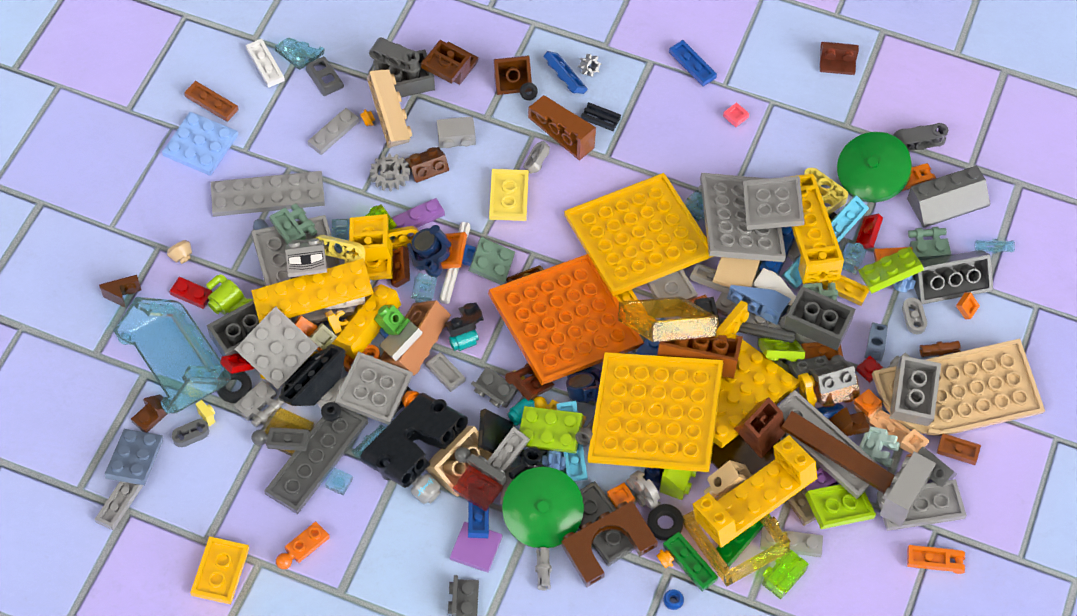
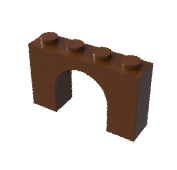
M633 501L620 503L615 511L611 513L607 511L598 517L599 520L592 523L590 521L581 527L582 530L576 533L570 532L563 537L564 540L561 541L562 547L586 587L601 580L605 575L591 549L592 542L599 533L606 530L622 532L627 536L639 557L657 547L658 541Z

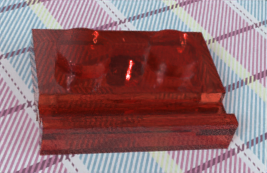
M469 465L452 489L479 508L487 511L489 505L494 502L502 491L503 486Z

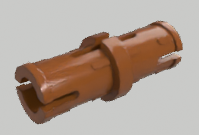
M938 341L936 344L920 345L919 347L921 357L944 356V354L961 352L959 341L945 343Z

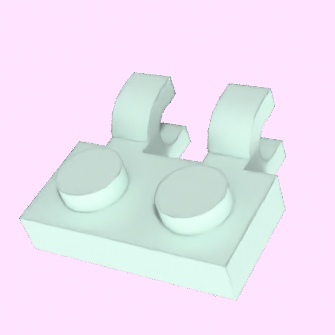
M870 426L869 432L864 434L859 447L875 462L891 468L893 459L889 458L891 454L887 451H881L882 447L885 445L891 450L898 451L900 443L896 442L898 437L888 435L886 429Z

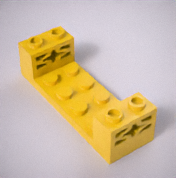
M814 173L797 175L800 177L804 225L791 227L801 254L798 271L802 283L840 279L844 258Z
M790 435L773 446L775 460L722 498L716 500L708 492L693 503L697 523L721 548L817 479L816 461Z

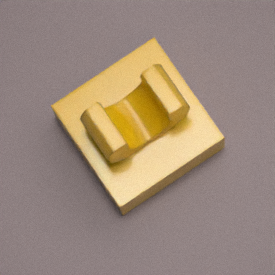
M332 310L325 313L329 325L335 334L342 331L340 326H345L349 323L347 319L339 320V317L345 314L343 310H339L335 314Z

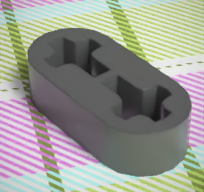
M198 419L176 428L172 432L174 444L177 447H186L206 438L209 435L208 423L205 420ZM200 426L203 429V431L199 432L197 430V427ZM182 434L184 439L180 440L178 435Z

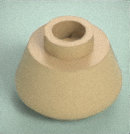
M183 240L167 250V256L176 263L180 262L183 264L191 259V244L187 240Z

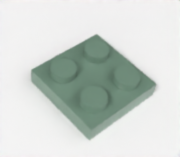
M481 237L468 271L503 285L506 282L515 251Z

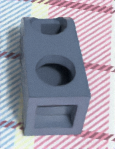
M872 322L864 358L871 356L877 361H882L888 325Z

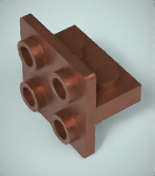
M821 42L820 72L855 75L859 45Z

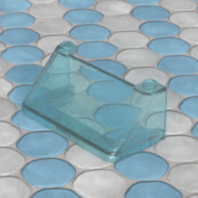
M135 297L113 330L119 342L136 347L166 393L167 397H164L161 401L162 408L166 413H178L225 387L231 380L230 373L220 364L221 360L186 308L178 301Z

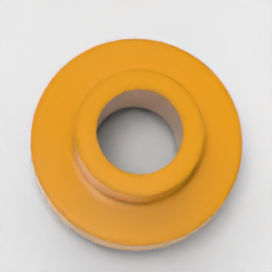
M364 109V112L360 115L365 125L373 126V121L376 120L373 113Z
M660 549V553L656 555L665 569L669 566L672 567L674 558L668 550L664 552Z

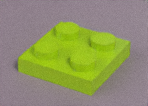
M758 338V347L769 360L777 361L779 358H783L789 361H798V359H805V351L797 340L790 343L769 338Z

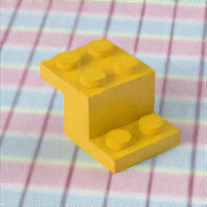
M387 214L350 218L349 241L357 242L364 246L365 265L370 280L392 279L393 245L388 235L389 218ZM353 249L352 252H355V256H357L358 253Z

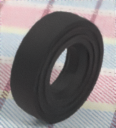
M225 370L217 379V393L224 401L237 403L252 389L251 378L245 371L231 374ZM239 380L242 385L238 391L232 392L226 388L228 382Z
M660 504L650 511L647 525L655 538L667 541L676 533L682 532L684 519L680 510L675 506ZM661 516H669L673 520V526L669 529H663L658 525L657 521Z

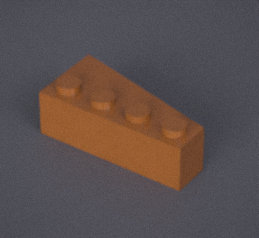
M543 95L528 107V118L579 161L595 148L596 127L552 99Z
M662 332L657 356L723 360L722 377L734 379L743 336H736L735 339H730L726 335H718V338L707 337L706 334L690 336L688 333Z

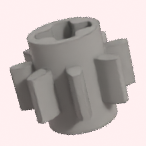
M586 54V58H580L581 62L578 67L582 69L581 74L586 75L588 73V76L593 77V73L600 72L598 69L602 64L597 61L598 56Z

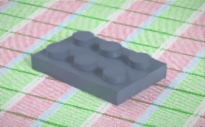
M124 429L105 471V479L145 486L163 442V435Z

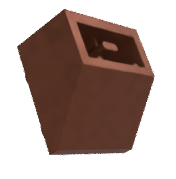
M768 397L758 402L734 430L760 458H763L786 433L780 429L785 422L783 412Z

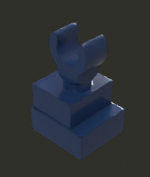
M646 467L644 470L645 475L642 477L646 481L650 479L657 491H659L665 469Z

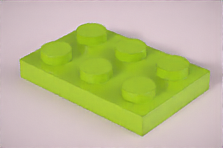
M908 247L890 256H885L877 262L867 264L859 269L858 272L872 294L923 271L924 268L911 247Z
M524 406L519 431L530 439L525 447L576 454L578 442L575 435L582 427L583 414Z
M839 484L808 490L805 494L820 529L870 520L876 516L866 492L856 499Z

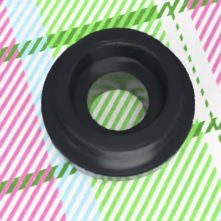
M524 83L520 88V95L525 100H533L538 94V89L533 83ZM527 88H531L532 90L531 94L529 95L525 93V90Z
M328 402L322 406L321 415L327 421H335L341 415V408L335 402ZM330 409H334L331 413L327 412Z

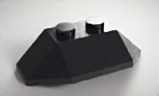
M330 344L327 346V349L320 350L309 357L283 384L281 394L279 395L280 401L292 406H314L341 379L346 351L341 347Z

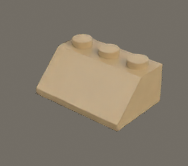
M467 425L446 449H440L429 460L430 465L426 468L428 473L440 485L456 497L468 487L469 483H472L478 477V472L471 469L467 462H458L455 459V451L459 447H466L471 455L474 454L477 457L480 455L487 461L493 454L478 447L479 431L475 426Z

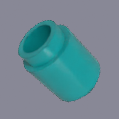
M476 330L452 338L449 336V342L453 351H462L477 345L476 341L479 340Z
M524 397L510 408L507 416L514 425L518 426L521 424L524 406L535 407L532 399L528 401Z

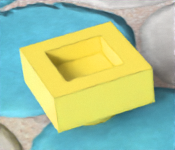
M203 400L197 402L195 405L198 414L208 423V426L214 424L215 419L213 415L215 411L211 405H206Z

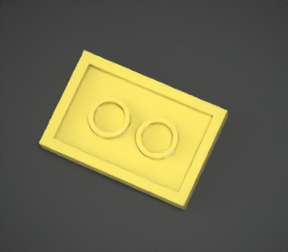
M492 169L489 220L527 221L529 170Z

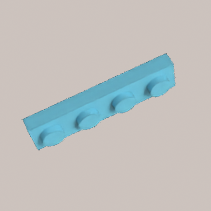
M576 401L556 404L557 410L578 413ZM578 443L576 454L564 452L566 473L574 482L588 480L583 445Z

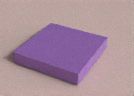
M464 522L450 560L489 573L502 540V534L489 530L488 538H468V523Z

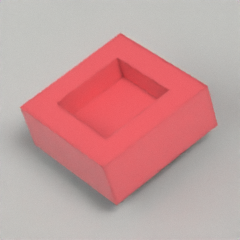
M736 102L724 111L723 117L737 127L749 118V113Z

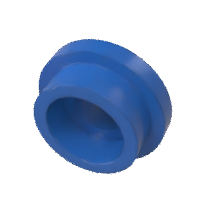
M675 589L667 591L663 597L664 605L671 610L681 608L684 603L683 594ZM675 598L677 602L672 603L670 599Z

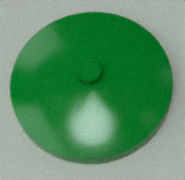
M868 132L855 137L843 148L837 162V173L842 187L848 191L849 195L852 197L857 195L864 202L875 203L893 198L907 185L912 172V161L905 144L897 137L885 132Z
M536 467L522 472L509 484L504 494L502 512L508 530L518 541L532 548L540 549L545 547L549 549L561 545V541L564 540L563 537L568 533H576L583 518L584 503L577 484L567 474L555 468Z

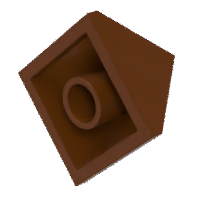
M529 55L494 59V79L497 95L520 93V88L524 83H532ZM527 88V89L525 90V92H531V91H532L531 88Z

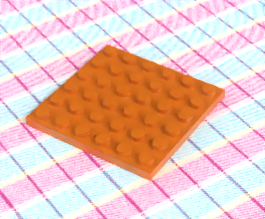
M589 254L494 287L488 291V295L541 386L603 362L605 352L625 354L638 349L644 344L616 296H612Z

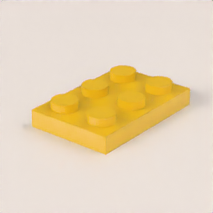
M209 536L190 592L191 596L231 605L250 549L249 545Z

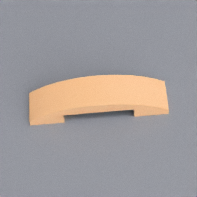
M856 405L854 406L857 413L862 412ZM882 405L868 417L865 415L870 426L886 429L888 435L897 436L896 442L900 443L899 448L913 454L914 451L918 453L930 441L915 429L910 431L897 420L890 419V415L882 410Z

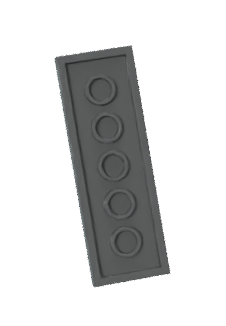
M341 406V415L337 420L331 422L322 417L310 432L307 450L295 451L264 490L265 495L298 514L368 424V420L356 412ZM330 409L327 412L331 413L334 409Z

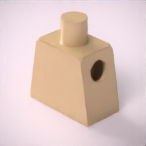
M729 460L707 478L710 486L704 490V494L709 492L714 498L716 496L723 497L752 475L746 465Z

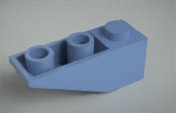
M731 285L727 295V299L735 304H738L741 300L747 302L748 311L775 325H778L781 317L785 315L791 301L790 298L775 290Z

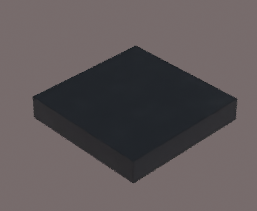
M487 409L480 410L478 447L494 453L513 428V422Z

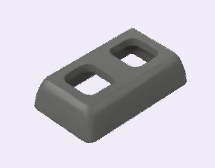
M323 56L307 64L306 71L323 96H327L344 87L343 82L326 57ZM324 62L326 68L316 71L314 66ZM329 74L335 79L329 83H324L322 80L323 77Z

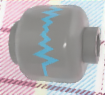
M425 474L422 477L419 476L412 483L411 493L423 504L427 502L431 504L441 493L439 491L440 484L429 474Z

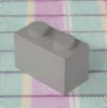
M473 116L437 120L439 148L476 145Z

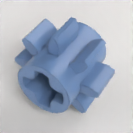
M912 275L894 283V289L907 293L910 288L914 289L916 280H914Z
M548 451L546 456H542V464L545 467L564 471L566 458L561 457L562 454L558 451Z

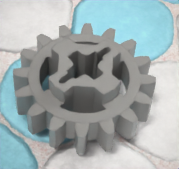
M388 153V157L381 155V160L376 158L375 164H371L370 176L372 183L375 182L377 188L382 186L383 191L389 188L391 192L394 187L399 190V185L405 186V181H409V164L404 161L403 157L398 159V154L394 157H391L390 153Z

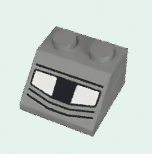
M313 238L309 239L308 242L291 241L285 245L288 277L327 272L324 240Z

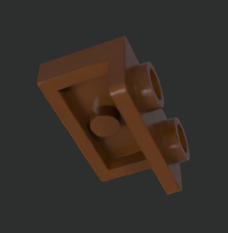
M431 147L425 152L412 154L409 158L405 159V162L409 164L416 183L449 171L446 155L439 147Z

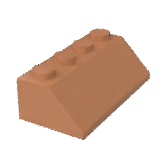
M437 300L413 303L405 317L418 327L423 334L397 361L385 351L382 353L380 360L413 372V376H415L420 371V366L424 359L429 356V351L433 344L438 341L439 334L446 327L445 323L448 322L451 314Z

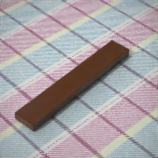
M794 411L790 412L780 428L883 494L890 487L895 477L894 474Z

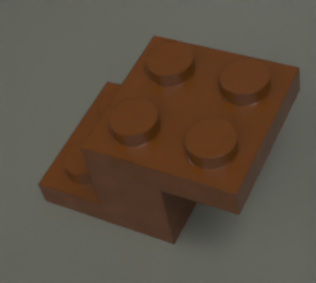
M439 40L422 61L421 68L451 84L455 82L460 85L477 64L479 57L449 41L446 43Z

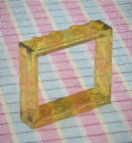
M683 297L619 302L618 321L652 342L717 335L718 317ZM676 316L681 317L680 319H669V320H657V319H655V318L676 317Z
M728 491V492H726V493L720 495L719 497H717V498H715V499H716V500H719L720 498H722L724 495H726V494L729 493L730 491ZM694 510L683 516L685 529L726 587L790 552L789 543L791 541L787 533L781 531L780 525L774 516L771 517L770 514H767L760 519V522L777 544L730 569L700 528L695 519Z

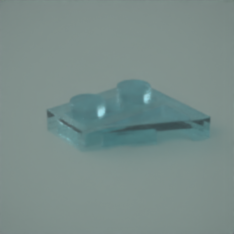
M289 37L275 45V51L299 70L322 56L325 51L323 47H319V49L309 47V43L299 42Z

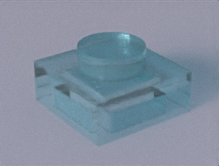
M334 468L325 483V487L344 495L353 480V476Z

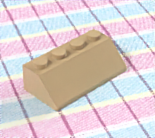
M389 70L370 71L367 81L388 148L408 143L410 137H412L410 126H406L405 123L407 116L399 103L402 102L399 91L396 92L394 87L396 85L394 74H390Z

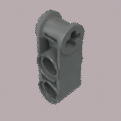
M378 38L369 51L370 57L375 61L385 63L408 74H416L420 71L418 52L390 42L385 38Z
M936 123L900 129L893 136L901 140L908 151L924 150L944 145L949 130L947 125Z

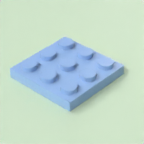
M189 112L162 151L164 157L211 176L237 138L238 132L203 116Z

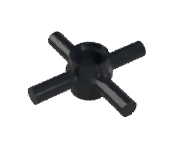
M529 447L526 450L523 449L518 455L521 457V464L508 473L509 477L514 479L528 469L545 467L542 464V456H545L551 450Z

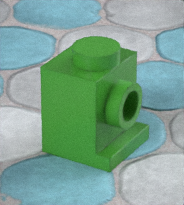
M394 305L382 306L374 318L388 335H399L410 321Z

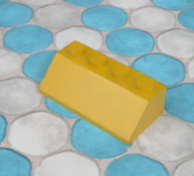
M382 284L372 288L374 294L365 296V303L355 307L354 313L346 318L349 323L345 326H340L342 331L335 334L337 338L331 344L343 348L346 351L345 355H349L355 360L357 353H363L382 328L374 320L378 310L384 305H394L397 309L401 306L396 290Z

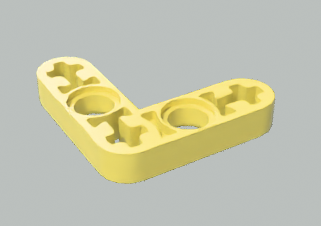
M807 168L804 171V175L814 173L823 202L831 205L826 207L828 216L846 204L848 198V191L818 169ZM821 185H828L830 188H823Z
M327 235L315 237L319 240H324V245L329 244V246H324L325 255L344 259L345 263L362 258L365 262V249L360 243ZM335 243L342 247L341 253L334 249ZM353 249L358 253L357 256H355V252H352Z

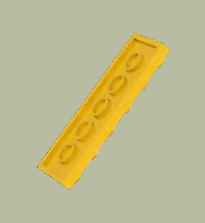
M363 258L327 268L326 273L303 275L251 290L259 323L275 306L285 316L292 318L374 294Z

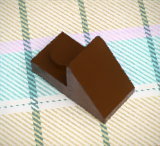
M137 275L99 284L103 297L122 307H126L123 295H130L141 291Z
M161 394L146 397L143 399L145 406L131 418V421L142 432H149L174 409V406Z
M847 407L828 419L846 436L866 433L870 429L863 412L850 414Z

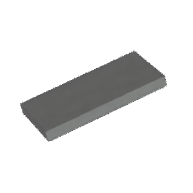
M595 481L580 490L584 503L583 518L579 526L580 530H582L581 527L590 521L594 523L599 520L598 517L607 511L611 513L616 510ZM617 530L603 531L592 542V546L607 566L635 550L627 536Z

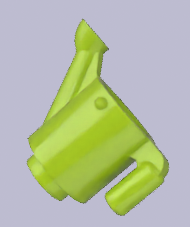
M222 274L216 275L206 284L207 288L212 290L217 284L221 283L208 296L210 300L208 305L216 314L222 313L226 315L253 300L246 299L238 286Z

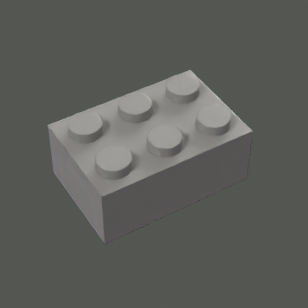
M902 356L896 365L890 419L924 426L931 424L935 416L941 363Z
M915 451L911 457L907 456L901 466L902 468L896 473L890 488H887L883 496V500L879 505L882 508L880 516L902 527L926 486L936 463Z

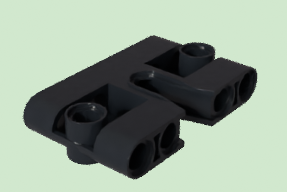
M420 393L363 450L360 458L361 462L380 472L384 480H392L404 488L409 487L430 465L429 461L425 458L426 454L413 441L421 440L428 445L446 449L466 428L468 418L449 407L445 400H436L426 393Z

